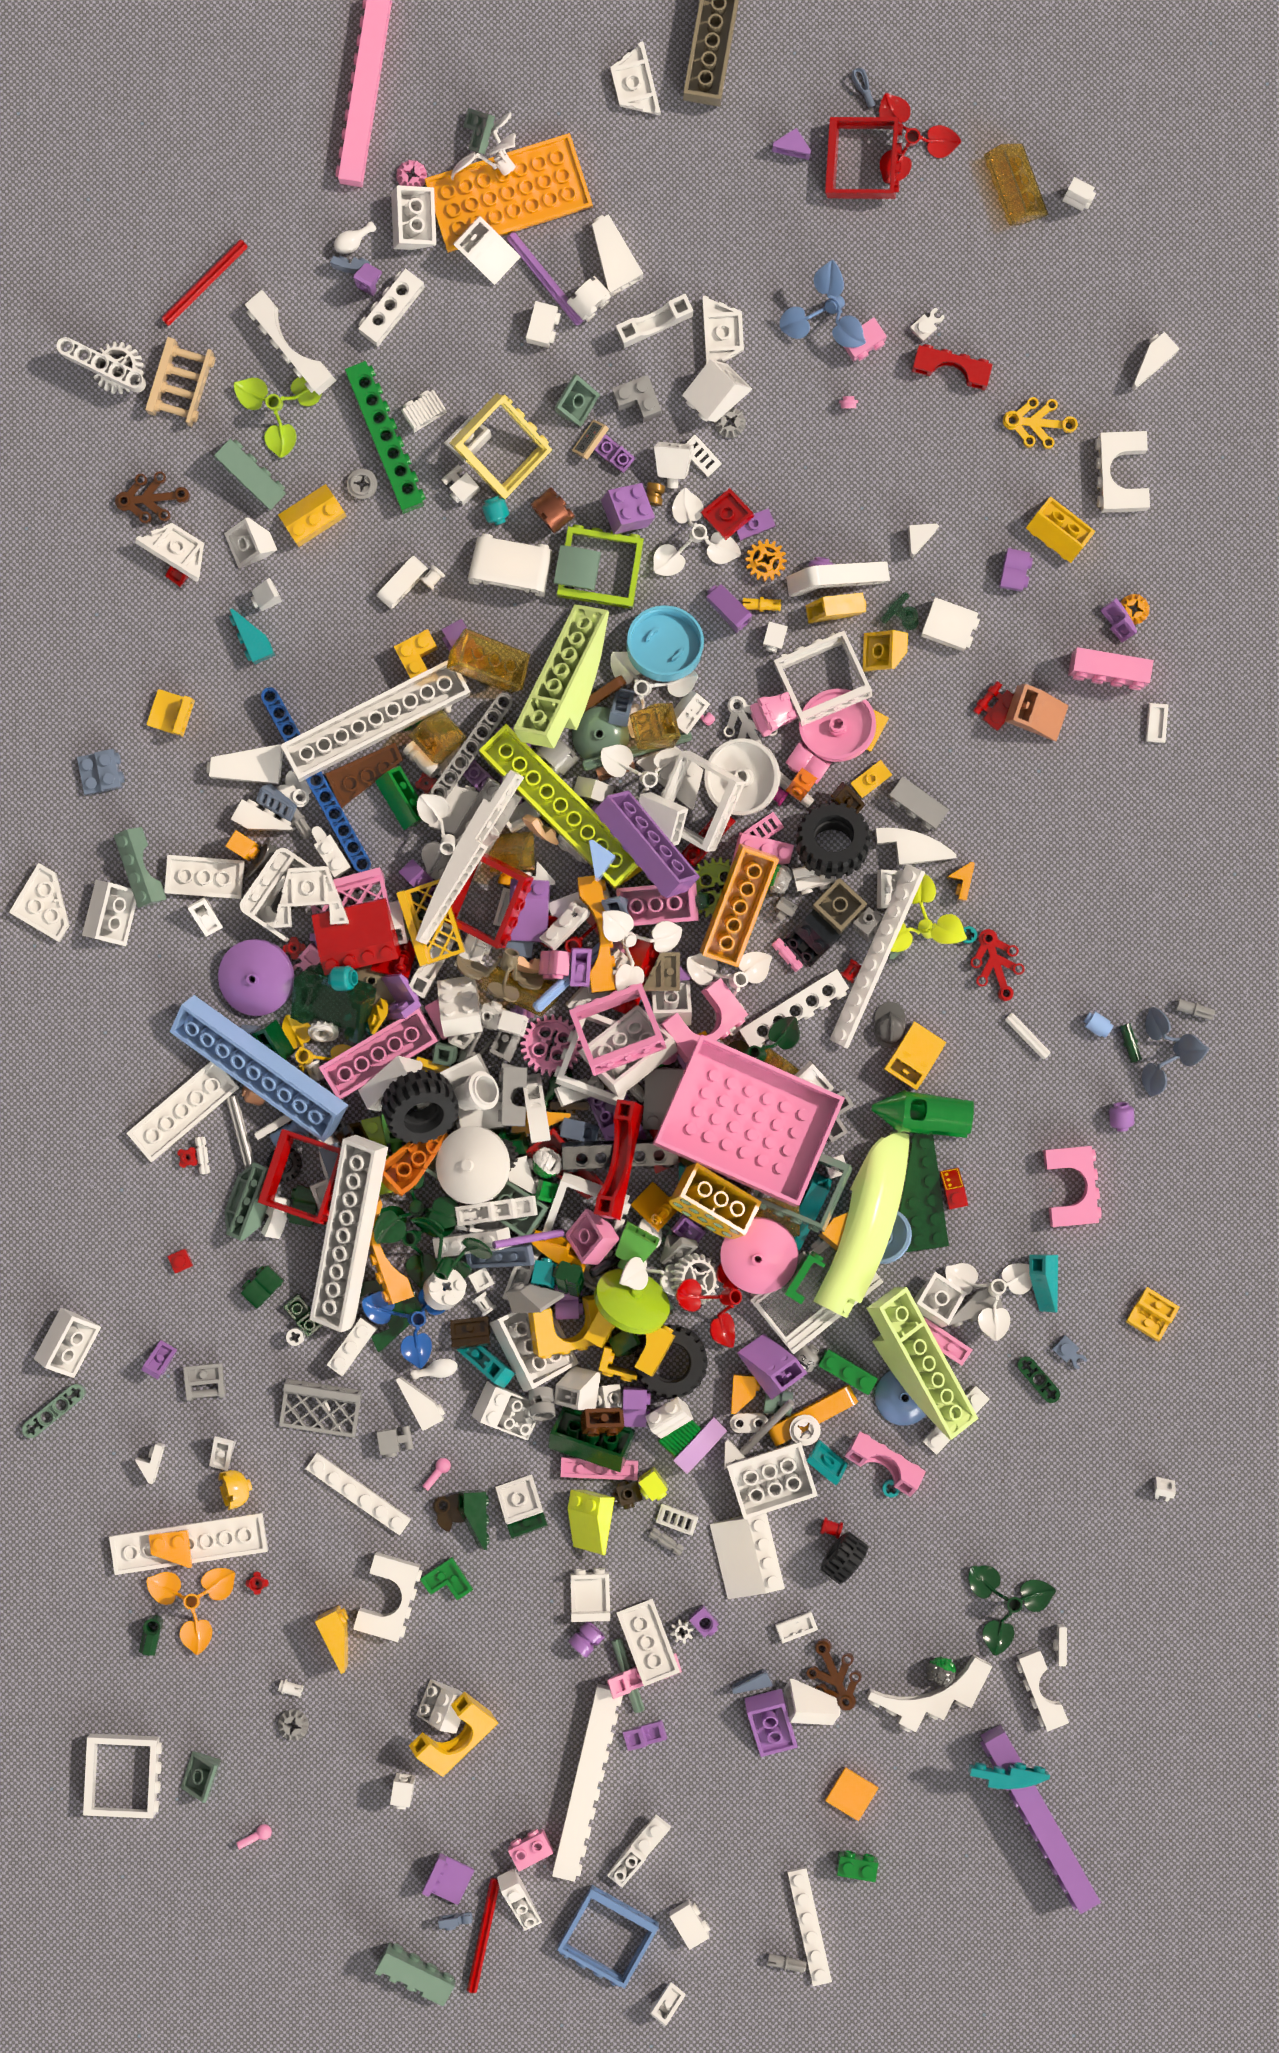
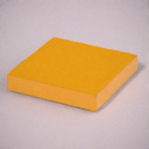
M844 1767L825 1801L859 1821L878 1790V1786Z

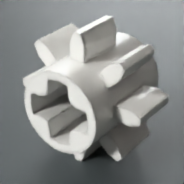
M678 1619L677 1625H671L675 1631L670 1632V1635L676 1636V1643L679 1640H683V1643L686 1644L687 1638H693L689 1632L693 1631L694 1627H688L689 1620L683 1623ZM680 1627L686 1630L685 1635H681L679 1632Z

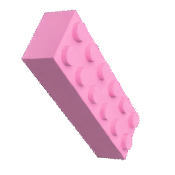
M418 1008L407 1018L398 1019L323 1064L319 1069L335 1096L342 1100L362 1088L396 1056L412 1058L440 1040L421 1008Z

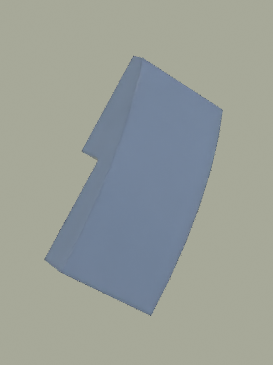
M333 255L330 261L333 268L355 274L365 263L370 264L368 260L361 257L359 259L354 257L351 264L343 256L338 258Z

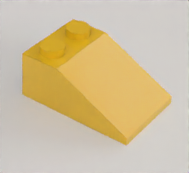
M340 1605L320 1614L315 1623L342 1674L348 1666L347 1619H349L345 1608L341 1609Z

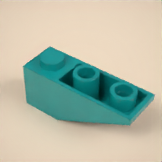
M233 608L230 609L232 615L229 618L233 627L237 625L239 633L236 634L240 643H244L247 648L244 653L248 661L252 660L256 665L276 656L268 637Z
M1030 1254L1029 1275L1039 1311L1057 1313L1058 1255Z

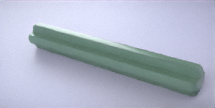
M622 1639L612 1640V1647L620 1671L623 1672L630 1669L631 1665ZM638 1688L631 1690L628 1695L633 1711L640 1713L645 1708Z

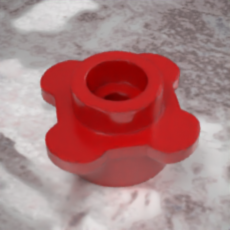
M423 772L419 781L415 782V787L422 789L425 794H429L437 779L430 778Z
M291 937L290 942L283 946V951L288 952L294 960L298 959L302 951L306 949L305 944H301L297 937Z
M190 1147L188 1150L180 1149L177 1152V1155L180 1156V1167L185 1168L187 1165L196 1166L198 1164L194 1147Z
M256 1571L251 1579L246 1580L245 1584L255 1595H259L261 1590L268 1586L269 1581L264 1579L260 1572Z

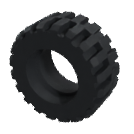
M830 802L829 805H825V803L819 804L817 809L815 807L811 808L809 814H805L798 825L796 851L799 855V860L802 864L806 863L805 868L807 870H814V874L819 877L821 874L825 875L827 879H831V876H836V879H839L844 874L849 876L853 874V869L857 871L861 868V864L867 858L870 844L869 825L864 821V816L861 813L856 814V809L853 807L847 808V804L835 805V802ZM825 830H838L848 836L851 844L844 850L833 852L821 848L815 841V837Z
M418 1070L414 1073L410 1071L405 1076L397 1077L395 1082L392 1081L389 1084V1089L386 1088L381 1099V1109L389 1131L401 1141H410L412 1144H417L418 1142L427 1143L428 1140L438 1139V1136H443L447 1133L448 1128H452L454 1121L458 1117L459 1105L450 1081L444 1075L431 1070L427 1072ZM432 1102L422 1110L409 1111L417 1104Z
M664 1324L673 1330L672 1334L675 1335L672 1343L684 1348L688 1354L689 1366L687 1371L681 1377L671 1380L659 1376L656 1372L652 1377L636 1367L635 1372L641 1385L648 1392L655 1394V1396L666 1399L682 1398L698 1388L703 1378H705L708 1366L707 1354L700 1338L690 1329L677 1324ZM646 1334L640 1340L641 1343L635 1351L634 1365H636L646 1346Z

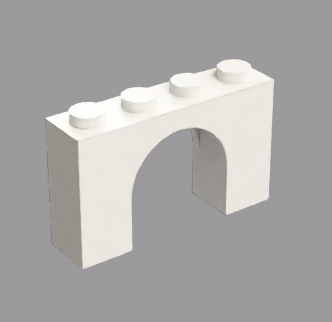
M1147 431L1100 433L1098 439H1095V449L1099 450V458H1096V469H1099L1100 477H1097V488H1100L1097 504L1098 507H1101V513L1147 511L1150 508L1149 488H1122L1113 481L1110 474L1111 463L1116 457L1146 453L1148 450Z
M376 1552L370 1574L394 1581L401 1590L402 1601L400 1606L390 1613H378L360 1608L353 1629L398 1642L400 1637L403 1638L406 1631V1626H403L405 1618L409 1619L412 1610L409 1607L410 1600L414 1601L417 1589H414L415 1582H420L422 1570H419L420 1564Z

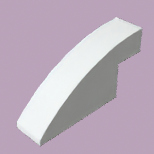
M876 828L874 830L876 845L895 843L898 866L954 860L957 858L951 849L924 834L899 828Z

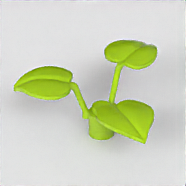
M298 377L292 382L290 389L295 396L279 397L276 394L267 396L268 387L259 378H248L234 382L236 396L245 408L258 410L264 401L266 406L274 412L279 426L272 425L265 432V443L279 458L288 455L295 446L297 435L292 425L285 424L282 426L278 411L283 408V401L298 399L302 406L310 407L318 403L322 393L320 395L315 391L311 393L305 386L307 381L304 377Z

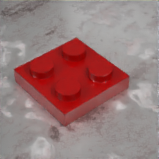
M730 488L701 511V515L725 541L754 517V513Z

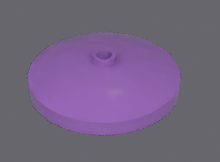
M249 939L234 945L224 955L219 966L218 981L224 998L234 1009L247 1015L262 1016L278 1010L289 999L294 986V971L291 961L280 947L267 940Z

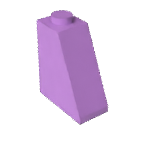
M722 584L718 587L714 585L707 592L709 595L706 600L736 634L751 622L752 614Z

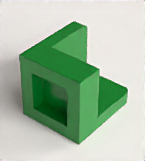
M539 1179L536 1193H527L535 1196V1199L553 1203L559 1184Z

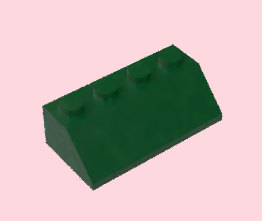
M563 1406L550 1432L548 1448L621 1473L629 1454L635 1430L624 1427L615 1436H607V1433H601L598 1436H588V1434H582L580 1415L582 1412Z

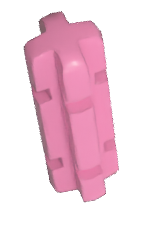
M780 938L773 942L772 947L776 951L778 950L779 955L787 964L790 963L792 965L790 967L794 972H797L802 968V962L799 959L796 960L795 954L788 946H784L785 943Z

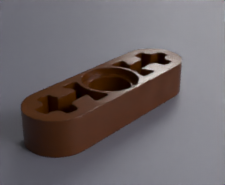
M623 676L616 677L590 695L584 713L625 686L627 682Z

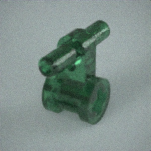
M903 592L896 601H893L888 606V611L881 617L882 623L886 624L895 614L902 619V626L905 629L914 630L919 625L917 610L912 606L905 608L902 606L909 598L907 592Z

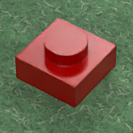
M186 1248L167 1256L175 1274L194 1266Z

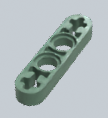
M77 1383L62 1392L23 1425L22 1432L24 1436L34 1438L85 1397V1387ZM73 1388H79L81 1390L79 1392L80 1397L74 1396L70 1401V1399L65 1396L66 1393L67 1396H70L74 1392ZM59 1399L66 1401L67 1406L65 1410L57 1408L56 1403ZM47 1411L52 1415L50 1422L42 1420L43 1412ZM35 1418H37L41 1425L34 1429L35 1434L33 1432L28 1433V1425H35L37 1423Z

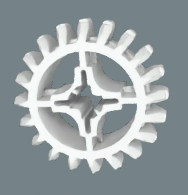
M113 342V347L106 344L107 349L105 351L102 348L99 349L103 355L127 367L129 362L132 361V369L138 371L141 375L144 374L140 370L144 367V364L140 362L142 357L137 355L138 351L136 349L132 350L131 345L125 347L124 342H121L118 347L117 343ZM117 354L126 355L125 357L122 356L119 359H114L112 357L113 355ZM105 361L99 362L97 368H104ZM118 370L114 374L115 377H120L122 375V373ZM98 374L94 376L96 381L99 380L98 385L100 387L104 386L105 391L111 388V393L115 394L118 389V392L123 394L125 387ZM140 378L133 379L131 384L135 386L134 382H140Z
M693 1253L678 1259L679 1263L673 1265L676 1270L671 1271L674 1278L669 1280L674 1282V1285L670 1288L677 1290L684 1280L695 1279L701 1286V1295H716L714 1289L719 1288L716 1284V1281H718L716 1278L717 1270H714L716 1264L710 1263L711 1259L705 1258L703 1254ZM695 1264L698 1267H700L701 1270L697 1271L696 1268L693 1269L691 1265ZM700 1299L701 1305L712 1299Z

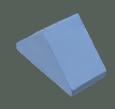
M589 840L595 880L599 881L615 860V855L594 840Z

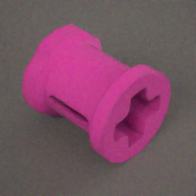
M778 788L773 800L780 807L789 793Z

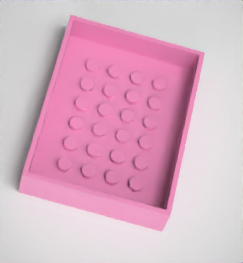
M701 1035L692 1051L653 1141V1145L797 1207L801 1203L845 1098Z

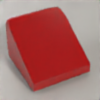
M171 565L165 575L179 587L188 578L187 575Z

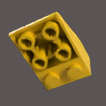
M914 1021L883 1070L913 1090H917L946 1042Z

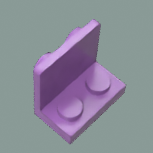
M384 975L381 978L396 1001L388 1006L386 1020L405 1019L422 1006L418 995L412 991L409 981L404 975Z
M440 1853L426 1881L422 1894L429 1897L433 1893L458 1905L474 1873V1869Z

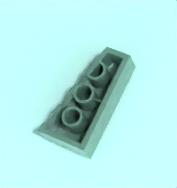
M389 1942L377 1963L375 1974L381 1976L384 1973L389 1977V1981L395 1984L396 1982H402L406 1989L412 1992L419 1990L422 1997L444 2006L455 1987L456 1980H454V1977L447 1972L442 1973L438 1971L437 1967L432 1963L427 1962L426 1964L421 1961L418 1955L405 1952L401 1945Z

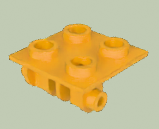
M654 1182L631 1204L657 1232L677 1212L669 1203L672 1196L668 1197Z

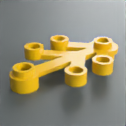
M1035 397L1029 398L1027 403L1017 412L1008 411L1003 416L1005 428L1015 430L1023 439V444L1027 448L1033 447L1035 437L1029 435L1023 426H1030L1041 439L1042 446L1045 449H1051L1054 446V439L1049 437L1041 427L1063 429L1066 433H1072L1078 426L1077 420L1071 416L1066 417L1063 421L1042 419L1049 412L1056 410L1058 403L1055 399H1049L1046 405L1031 418L1023 416L1029 410L1037 408L1039 401ZM1035 401L1036 406H1030L1029 402ZM1050 402L1054 403V404H1055V407H1054V408H1050V407L1048 406V403H1050ZM1009 418H1014L1015 423H1009ZM1066 423H1071L1072 428H1066ZM1026 439H1032L1033 443L1027 444ZM1050 440L1052 445L1047 446L1045 441Z

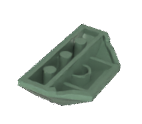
M253 1162L250 1167L238 1175L224 1211L227 1227L226 1235L243 1241L261 1227L268 1206L258 1203L269 1168Z

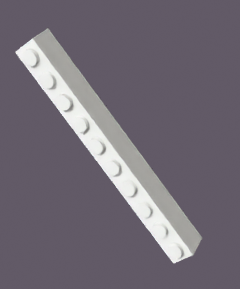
M597 1683L553 1868V1877L574 1882L576 1876L580 1877L582 1865L579 1862L581 1857H585L587 1846L584 1845L585 1838L589 1839L591 1827L588 1824L590 1819H594L596 1808H593L594 1800L598 1801L600 1789H597L599 1781H603L605 1770H602L603 1762L607 1763L609 1751H606L607 1744L612 1743L614 1733L611 1732L612 1725H616L618 1714L615 1713L616 1706L621 1705L623 1697L620 1696L612 1699L609 1686Z

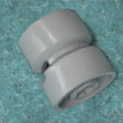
M536 1387L529 1390L531 1419L534 1421L553 1419L556 1416L555 1405L552 1403L554 1401L553 1389L550 1387Z

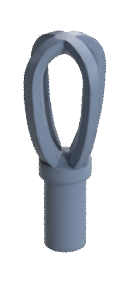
M863 68L854 69L851 75L856 88L864 96L868 108L871 109L876 105L870 93L867 74ZM856 72L861 73L865 83V90L860 85L855 75Z

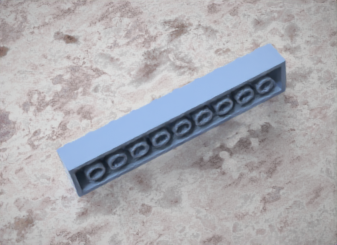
M195 995L181 1005L170 1033L324 1142L336 1131L348 1107L347 1103Z

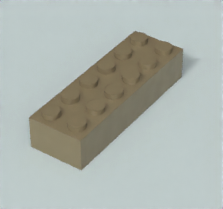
M700 0L683 93L684 101L721 107L739 0Z

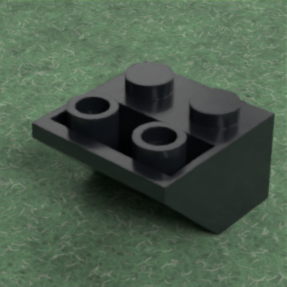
M813 910L783 941L811 967L841 935L816 910Z

